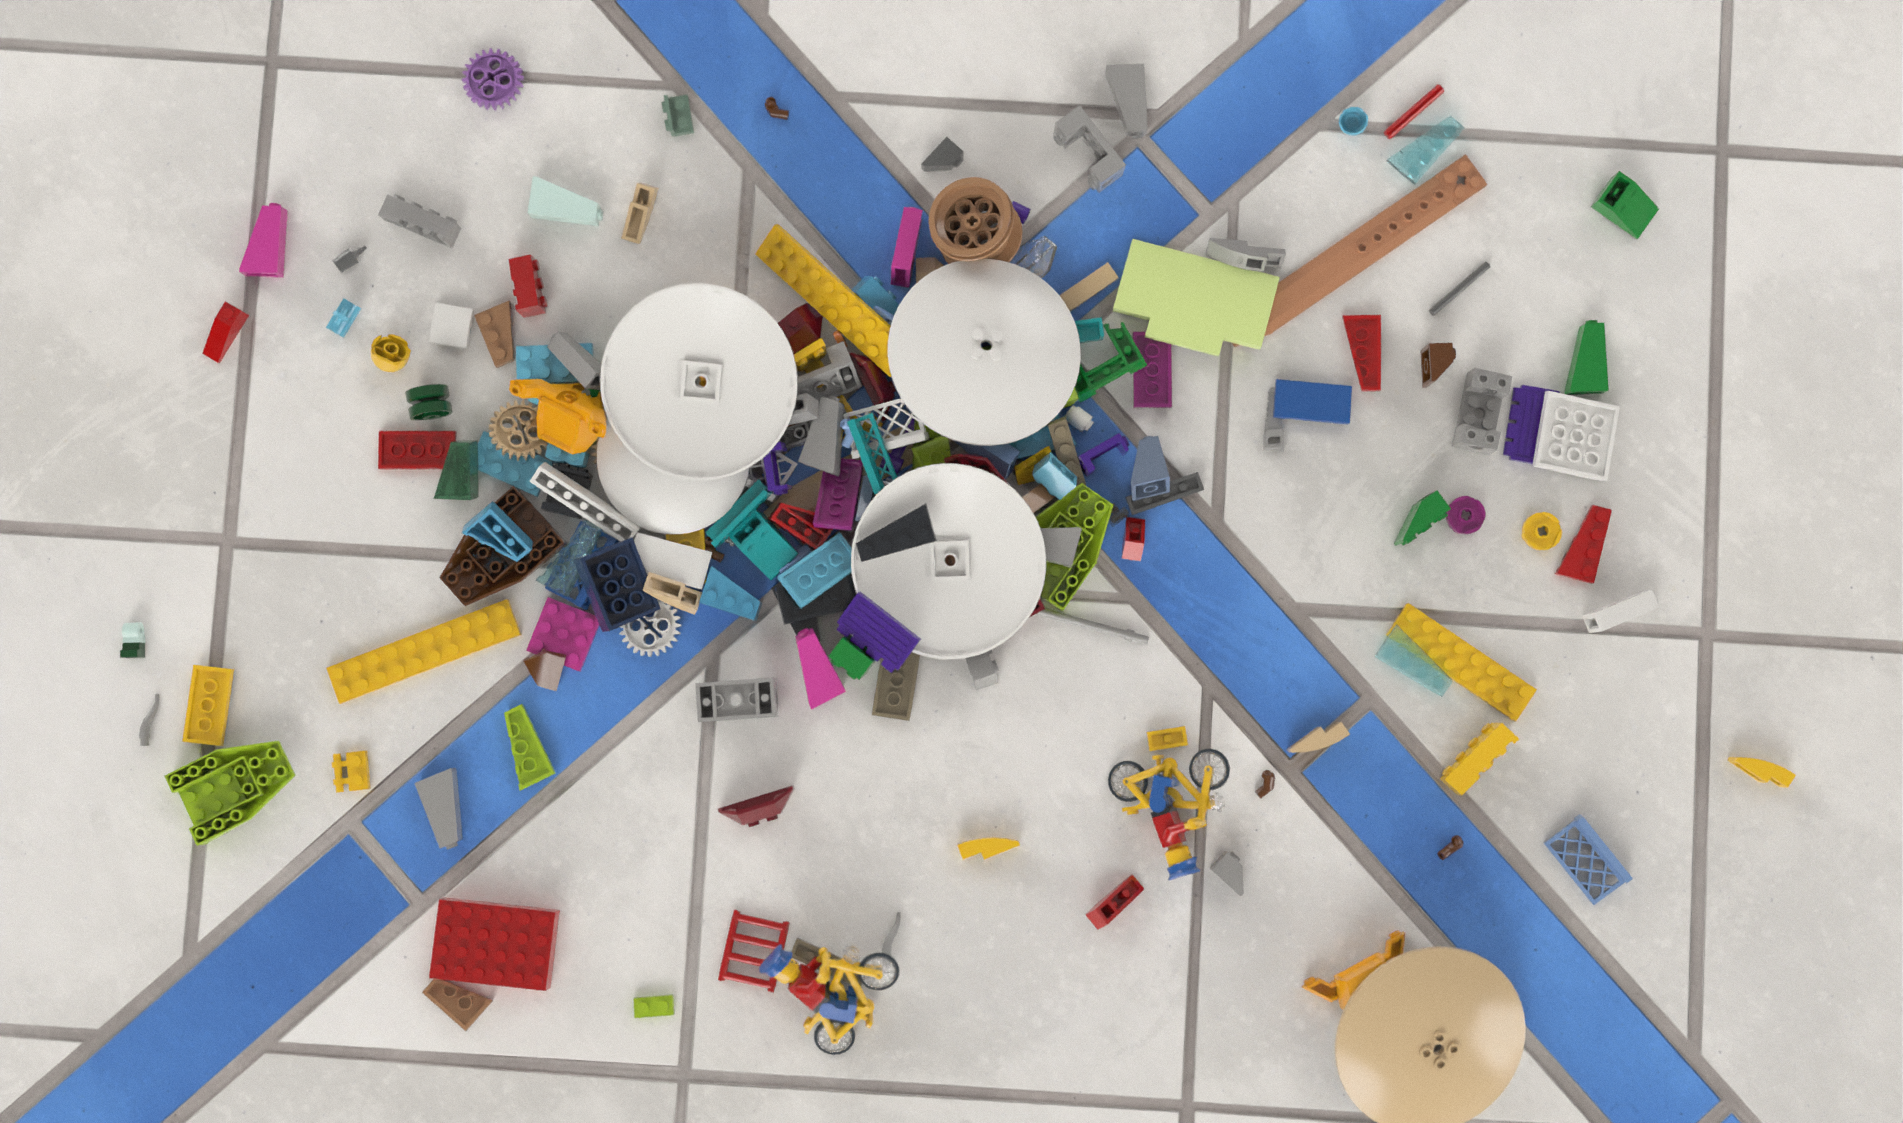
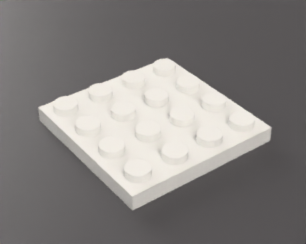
M1546 391L1532 466L1598 481H1607L1620 406Z

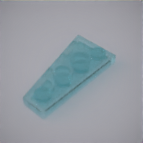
M1450 115L1424 135H1421L1415 141L1389 157L1386 162L1415 185L1465 127Z
M585 520L571 536L568 545L565 548L562 547L558 552L559 556L555 561L548 564L546 572L542 576L539 575L535 581L568 597L579 577L573 560L591 553L603 530Z
M1397 624L1375 655L1377 659L1440 697L1445 694L1453 682Z

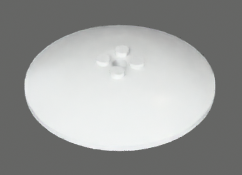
M608 418L606 420L605 438L599 437L598 474L609 500L628 520L642 528L657 533H690L715 523L739 499L749 475L750 467L729 477L705 481L686 480L663 474L640 461L623 445L615 434Z

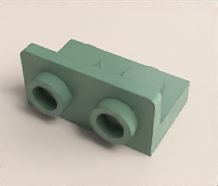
M664 95V101L661 103L663 113H667V120H664L666 131H670L672 137L694 133L688 95L670 98L668 95Z

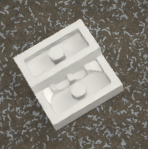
M437 302L433 312L429 342L468 348L470 328L473 327L474 309Z

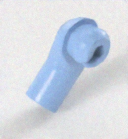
M843 419L840 422V427L844 429L846 434L841 445L846 448H850L854 440L847 421L850 419Z

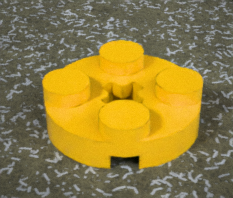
M1548 512L1535 513L1529 516L1523 523L1521 537L1532 549L1539 551L1548 550L1556 546L1562 537L1560 522L1554 515ZM1543 526L1545 527L1546 535L1540 536L1537 530Z

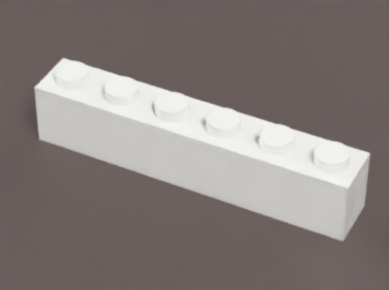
M546 462L538 467L530 480L532 484L619 541L631 537L634 539L637 532L641 529L640 526L628 520L616 508Z

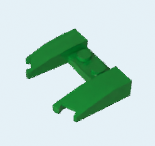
M1121 322V328L1110 329L1109 323L1103 325L1119 353L1118 355L1086 373L1080 364L1075 384V390L1080 403L1097 394L1096 390L1129 372L1131 375L1147 366L1123 322Z

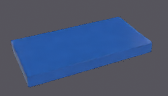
M1276 379L1273 418L1348 425L1350 424L1352 386Z

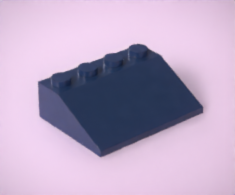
M633 537L573 560L602 632L614 630L661 609L658 600L643 591L647 573Z

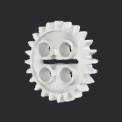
M658 600L661 609L655 611L652 617L644 616V618L648 622H654L652 626L663 637L659 638L653 630L646 629L648 625L639 618L637 620L641 623V628L638 631L632 629L633 622L637 620L621 626L624 630L619 635L626 636L622 642L629 641L627 648L630 649L634 646L633 653H637L640 650V656H644L646 651L648 657H652L653 652H655L656 656H659V650L666 653V646L673 648L671 641H678L674 637L675 634H681L676 630V628L682 626L676 623L677 620L681 619L680 616L674 615L677 613V609L671 610V605H666V603ZM663 620L668 622V628L665 631H661L659 628V624ZM652 634L655 640L652 644L648 645L645 640L646 636Z

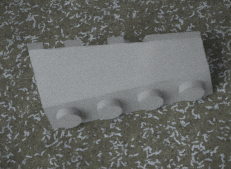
M387 194L378 214L383 220L453 248L461 230L457 220L446 216V218L440 217V213L432 209L426 211L418 203L412 202L409 204L405 202L406 199L395 194L393 197Z

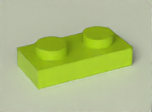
M673 994L633 998L634 1018L675 1014Z

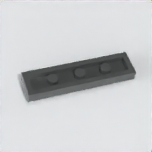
M1196 472L1170 481L1169 493L1132 501L1131 495L1125 497L1131 515H1135L1204 490L1199 473Z

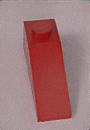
M225 301L214 319L202 354L220 364L249 315Z
M1132 874L1101 899L1085 915L1098 930L1108 925L1144 888Z

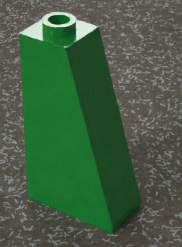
M1589 320L1579 327L1564 391L1566 395L1603 394L1609 391L1604 323H1598L1597 320Z

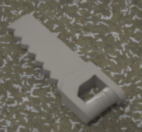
M1268 392L1269 397L1267 399L1269 402L1266 409L1268 411L1266 414L1268 418H1266L1267 424L1265 425L1267 429L1264 430L1263 449L1264 451L1277 450L1284 452L1282 418H1273L1275 392ZM1279 438V443H1268V439Z

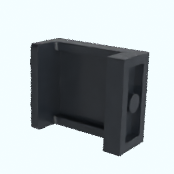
M560 462L558 465H552V467L587 490L590 489L593 475L588 473V469L577 467V470L570 469V465ZM547 494L546 501L542 502L541 509L544 511L582 520L581 515Z

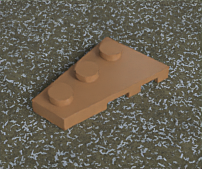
M510 301L474 315L496 368L515 361Z
M433 979L422 991L427 998L465 1031L470 1028L494 1001L440 979Z

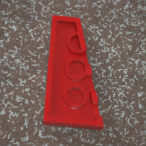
M1342 315L1361 392L1381 391V315Z
M1596 505L1590 507L1577 535L1571 542L1572 544L1568 552L1565 553L1560 567L1557 568L1556 575L1594 584L1612 513L1611 509Z

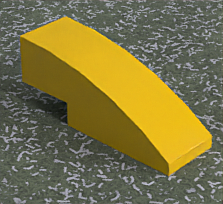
M1745 757L1728 758L1730 763L1761 783H1768L1770 780L1779 787L1788 788L1796 774L1786 768L1768 761Z
M1001 837L977 838L957 844L963 860L982 853L985 860L1020 845L1018 840Z

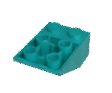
M756 509L728 535L735 545L771 581L780 573L779 570L798 555V552L775 525L768 520V517Z

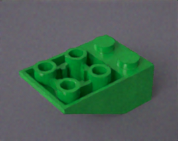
M1620 171L1611 177L1591 205V208L1636 239L1641 236L1659 210L1638 184Z
M1438 490L1426 495L1412 505L1394 542L1395 546L1409 544L1417 538L1415 534L1424 533L1432 527V522L1434 524L1448 516L1446 512L1451 508Z

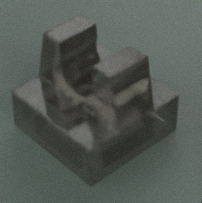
M1113 503L1109 523L1114 527L1125 519L1129 512L1125 507L1119 510Z

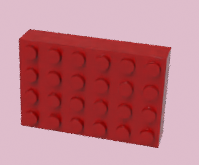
M447 897L439 899L429 978L547 991L551 988L560 910Z

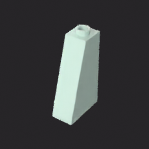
M533 176L528 214L531 218L599 226V221L603 219V209H601L597 202Z

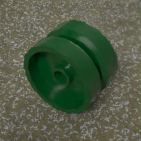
M424 385L411 388L405 392L407 402L412 404L408 409L411 420H432L453 413L451 403L446 401L450 396L447 385Z

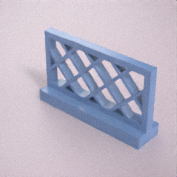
M1581 814L1544 842L1545 846L1593 905L1625 882L1628 883L1633 879ZM1574 826L1579 830L1578 839L1568 838V831ZM1555 840H1563V851L1554 850L1550 844ZM1567 841L1578 842L1577 853L1566 852ZM1581 843L1591 845V855L1580 854ZM1565 855L1576 856L1575 867L1567 866L1564 863ZM1579 857L1590 858L1589 868L1578 867ZM1594 858L1604 861L1603 870L1592 869ZM1578 870L1589 871L1587 882L1577 879ZM1592 872L1603 873L1601 884L1591 883ZM1606 874L1615 875L1618 881L1613 885H1606ZM1590 885L1601 887L1600 894L1594 899L1589 894Z

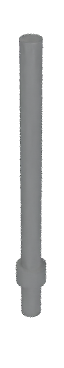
M1044 609L1037 613L1045 617L1123 637L1124 640L1131 642L1134 640L1147 644L1149 636L1135 633L1134 630H1123L1049 609Z

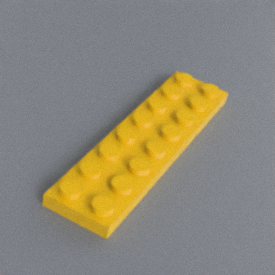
M1406 603L1386 633V636L1514 722L1518 720L1537 691L1536 688L1409 603Z

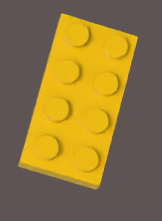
M193 665L182 742L216 746L224 745L234 669Z

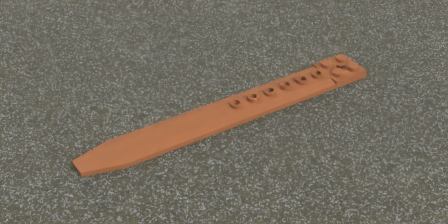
M1465 154L1434 177L1280 281L1277 286L1265 336L1272 334L1485 188L1488 184ZM1458 176L1465 179V185L1462 183L1457 184ZM1232 343L1234 347L1240 346L1239 344Z

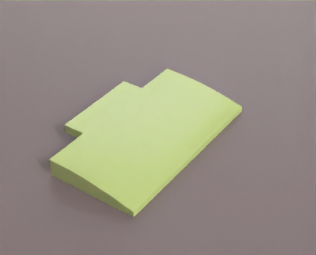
M1132 239L1113 312L1149 321L1145 334L1146 338L1219 357L1223 340L1260 350L1280 277L1234 267L1220 261Z

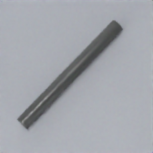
M1484 262L1429 310L1430 314L1433 316L1486 272L1491 267L1490 264Z

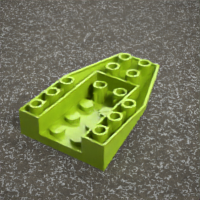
M1083 483L1036 516L1040 528H1082L1072 567L1046 561L1045 580L1040 596L1061 611L1066 608L1097 563L1113 508L1112 503Z
M280 741L217 749L164 777L171 792L179 793L194 825L189 830L196 845L199 846L205 845L251 820L296 775Z

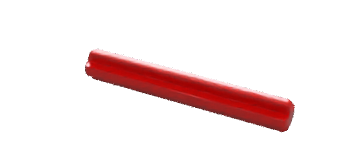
M1439 84L1436 85L1384 131V135L1388 139H1392L1441 96L1444 88Z

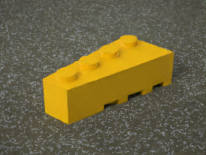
M1487 723L1481 729L1482 734L1478 738L1474 737L1468 743L1469 748L1456 756V762L1443 770V776L1440 780L1455 794L1462 796L1481 777L1479 775L1480 772L1484 773L1493 766L1494 762L1492 760L1494 758L1503 756L1507 752L1506 746L1510 742L1515 744L1519 740L1503 723Z

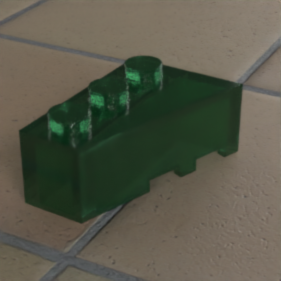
M478 440L453 441L450 443L434 499H476L479 497Z

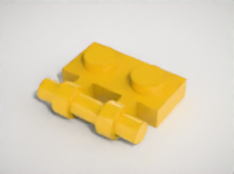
M367 750L346 753V761H341V753L333 754V762L331 764L332 768H334L335 779H333V785L336 786V793L344 792L343 784H349V791L371 789ZM347 766L348 778H343L342 767Z

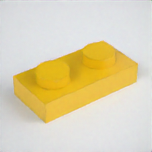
M1185 726L1146 732L1149 751L1188 745Z

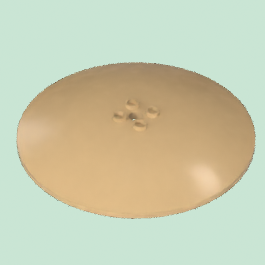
M1436 946L1412 950L1394 957L1379 966L1364 979L1351 995L1340 1017L1335 1038V1060L1342 1085L1355 1105L1377 1123L1467 1122L1483 1112L1502 1094L1517 1070L1523 1053L1526 1028L1521 1001L1505 974L1493 963L1476 953L1460 948ZM1441 1044V1049L1433 1052L1434 1047Z

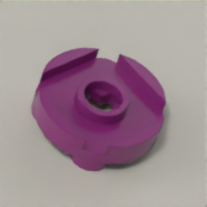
M1461 496L1449 504L1451 509L1446 512L1448 514L1446 521L1455 533L1471 534L1482 527L1486 512L1479 500H1475L1470 496ZM1463 510L1470 513L1468 520L1461 517Z

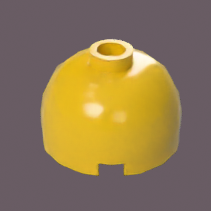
M388 334V337H382L380 335L372 342L370 350L371 360L382 371L396 372L406 366L411 350L408 347L407 341L400 336Z

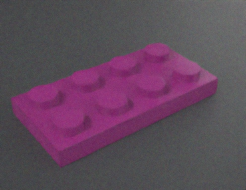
M1133 332V340L1147 364L1144 368L1133 373V408H1172L1171 344L1146 338V332Z
M841 458L839 476L823 471L813 520L814 527L852 530L864 467L862 460Z

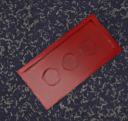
M379 431L378 469H456L457 432Z

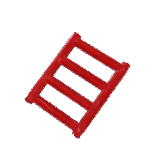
M734 910L718 980L725 981L727 979L767 988V991L773 993L777 983V979L774 977H770L768 981L728 972L730 960L760 966L765 960L733 953L734 941L769 949H775L781 944L782 949H784L790 922H775L740 914V911ZM738 922L779 930L778 942L736 933Z

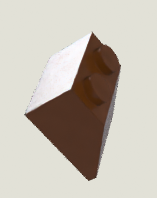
M1429 343L1420 350L1422 388H1427L1434 383L1454 362L1456 349L1453 348V343Z

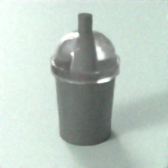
M357 245L349 246L347 250L332 261L342 273L355 264L362 262L361 260L364 258L363 251L367 247L365 245L362 248Z

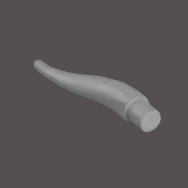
M159 694L155 695V703L141 724L139 732L140 746H149L150 725L158 710Z
M900 912L897 913L895 925L886 937L882 947V953L890 956L892 943L900 925ZM883 957V965H890V960Z

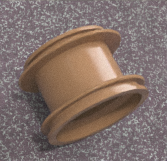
M979 177L957 180L946 186L937 195L930 208V234L948 264L980 259L1010 262L1019 250L1023 234L1020 217L1013 208L1006 192L990 180ZM998 223L995 228H991L993 224ZM983 240H988L985 244H981ZM965 241H969L968 244L962 245Z

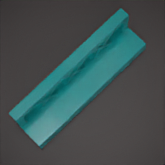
M870 413L860 418L849 420L847 424L873 492L878 494L885 487L882 480L885 473L891 475L893 480L898 477L873 413ZM870 419L872 424L870 432L863 430L861 421ZM871 437L876 438L879 442L877 450L870 448L868 444ZM878 455L885 458L884 468L877 466L875 462Z
M758 479L733 504L731 509L706 531V534L713 540L711 544L714 547L721 546L729 538L728 535L773 494V492L768 491V486L761 479Z

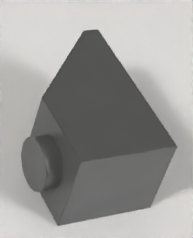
M946 137L921 163V169L926 172L952 170L954 166L957 168L964 160V151Z

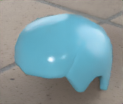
M1349 107L1339 117V127L1347 135L1357 136L1363 133L1368 125V115L1359 107Z

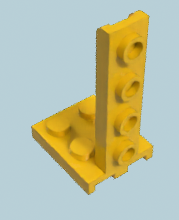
M822 338L794 354L797 372L804 370L807 374L825 367L821 359L825 357L827 351ZM824 384L818 385L816 388H820ZM843 395L838 396L839 402L845 405L844 409H846V412H853ZM854 415L850 416L849 418L850 420L857 419V416Z

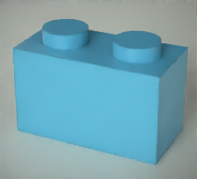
M1051 452L1034 466L1033 477L1035 481L1043 484L1047 491L1059 500L1076 487L1077 476Z

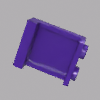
M1118 433L1081 454L1078 460L1085 476L1093 474L1096 469L1091 461L1115 447L1118 448L1122 456L1126 455L1129 450L1128 446H1130L1126 437Z
M777 442L773 449L763 457L768 491L774 492V495L788 494V490L792 489V485H780L776 453L787 451L786 444L783 442Z

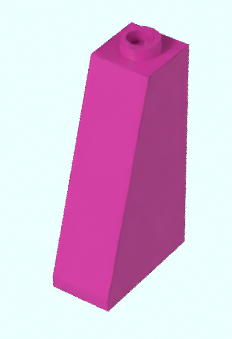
M269 203V206L262 205L239 268V272L243 275L253 277H284L288 211L281 204Z
M904 207L891 266V285L910 287L923 210L915 207Z
M813 628L801 630L795 636L807 698L812 710L846 692Z

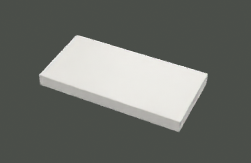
M637 532L634 542L647 575L648 572L684 583L686 586L703 589L712 552Z

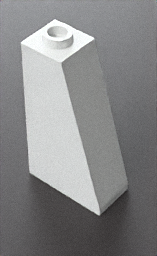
M1652 589L1646 590L1586 613L1582 617L1589 633L1601 632L1659 608V598Z

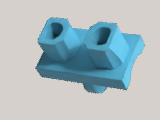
M343 298L337 310H334L332 313L334 315L326 328L344 338L361 308Z

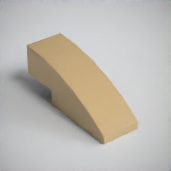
M641 182L637 183L633 201L630 202L621 239L637 244L641 243L659 188Z
M648 572L643 588L644 592L656 599L694 615L698 610L702 592L685 587L686 584L651 572Z
M1336 722L1325 731L1321 727H1316L1287 748V751L1296 753L1318 750L1341 741L1349 736L1350 733L1342 722Z

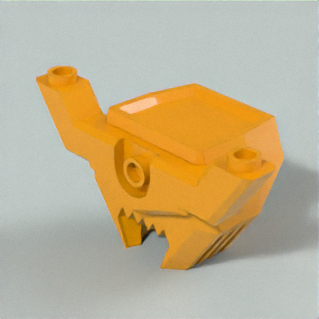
M542 379L510 380L509 391L514 396L522 399H539L536 417L538 438L572 455L586 452L598 437L605 438L606 412L600 391L597 397L591 398V395L582 393L585 388L581 383L550 384Z
M1397 930L1389 934L1390 938L1386 940L1385 953L1377 952L1334 975L1335 980L1328 983L1312 976L1304 980V985L1301 987L1329 1002L1339 999L1340 1008L1344 1010L1351 995L1369 974L1390 959L1403 954L1405 932Z

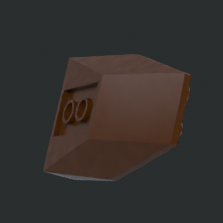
M512 486L495 504L533 541L532 550L516 562L495 551L494 548L487 544L483 545L478 542L479 540L469 535H464L439 577L464 606H468L522 582L568 545L563 537L515 486Z

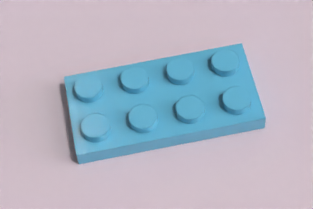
M579 343L594 357L592 343ZM548 345L516 346L517 380L542 379L551 384L579 382L548 349Z
M483 431L468 466L538 497L541 489L532 484L530 480L541 464L546 462L552 466L554 462L536 454L534 459L528 455L526 461L523 456H520L519 461H517L516 455L509 459V453L502 455V449L496 450L497 444L491 443L494 437H489V433Z
M838 533L780 574L777 579L798 606L803 608L852 573V548L844 537Z

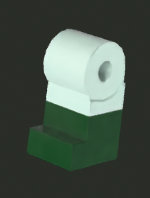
M141 622L124 623L122 626L123 644L122 650H120V658H145L143 624Z

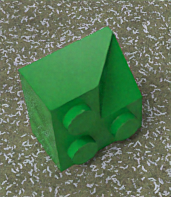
M852 635L848 638L844 636L828 657L832 659L831 662L835 666L843 667L847 670L846 674L849 677L860 680L876 661L865 653L868 649L867 647L861 650L850 641L853 637Z

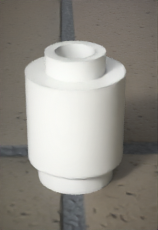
M1073 405L1065 415L1068 420L1067 422L1081 432L1084 430L1088 431L1094 423L1091 421L1093 416L1079 406L1075 407Z

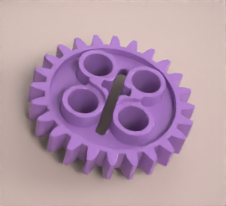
M490 48L488 54L482 50V56L475 53L477 59L469 58L472 64H465L468 71H462L463 75L466 76V78L462 79V82L466 84L463 86V89L468 91L466 95L469 98L472 97L471 101L473 103L477 102L480 108L484 105L486 110H489L491 105L494 110L497 109V105L504 109V103L510 106L509 100L513 99L516 101L517 99L514 95H521L518 88L524 87L519 82L524 80L523 75H520L523 73V70L518 68L520 64L518 61H515L512 55L509 57L507 51L502 54L500 49H497L496 53H494L492 48ZM495 64H500L498 69H492ZM479 74H484L482 79L476 80ZM505 79H510L507 85H502ZM494 89L491 95H486L488 90Z

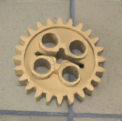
M514 400V405L511 406L509 402H506V408L500 406V412H494L495 417L490 419L492 424L489 425V430H491L489 437H494L491 443L497 444L496 450L502 449V455L509 453V459L516 455L517 461H519L520 456H523L526 461L528 455L534 459L535 452L541 455V448L547 449L546 443L548 442L529 435L531 432L537 433L536 417L538 405L533 408L530 402L527 406L524 400H522L521 405H518L517 401ZM527 416L530 418V420L523 421L521 420V417ZM510 423L512 427L505 428L503 424ZM516 439L519 440L521 443L515 445L511 441Z

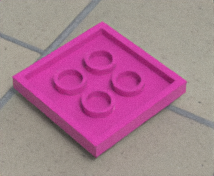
M547 597L526 651L538 654L545 648L546 651L566 654L564 666L581 672L599 628L597 618L593 614Z

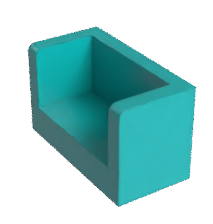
M1102 317L1074 321L1080 343L1103 340Z

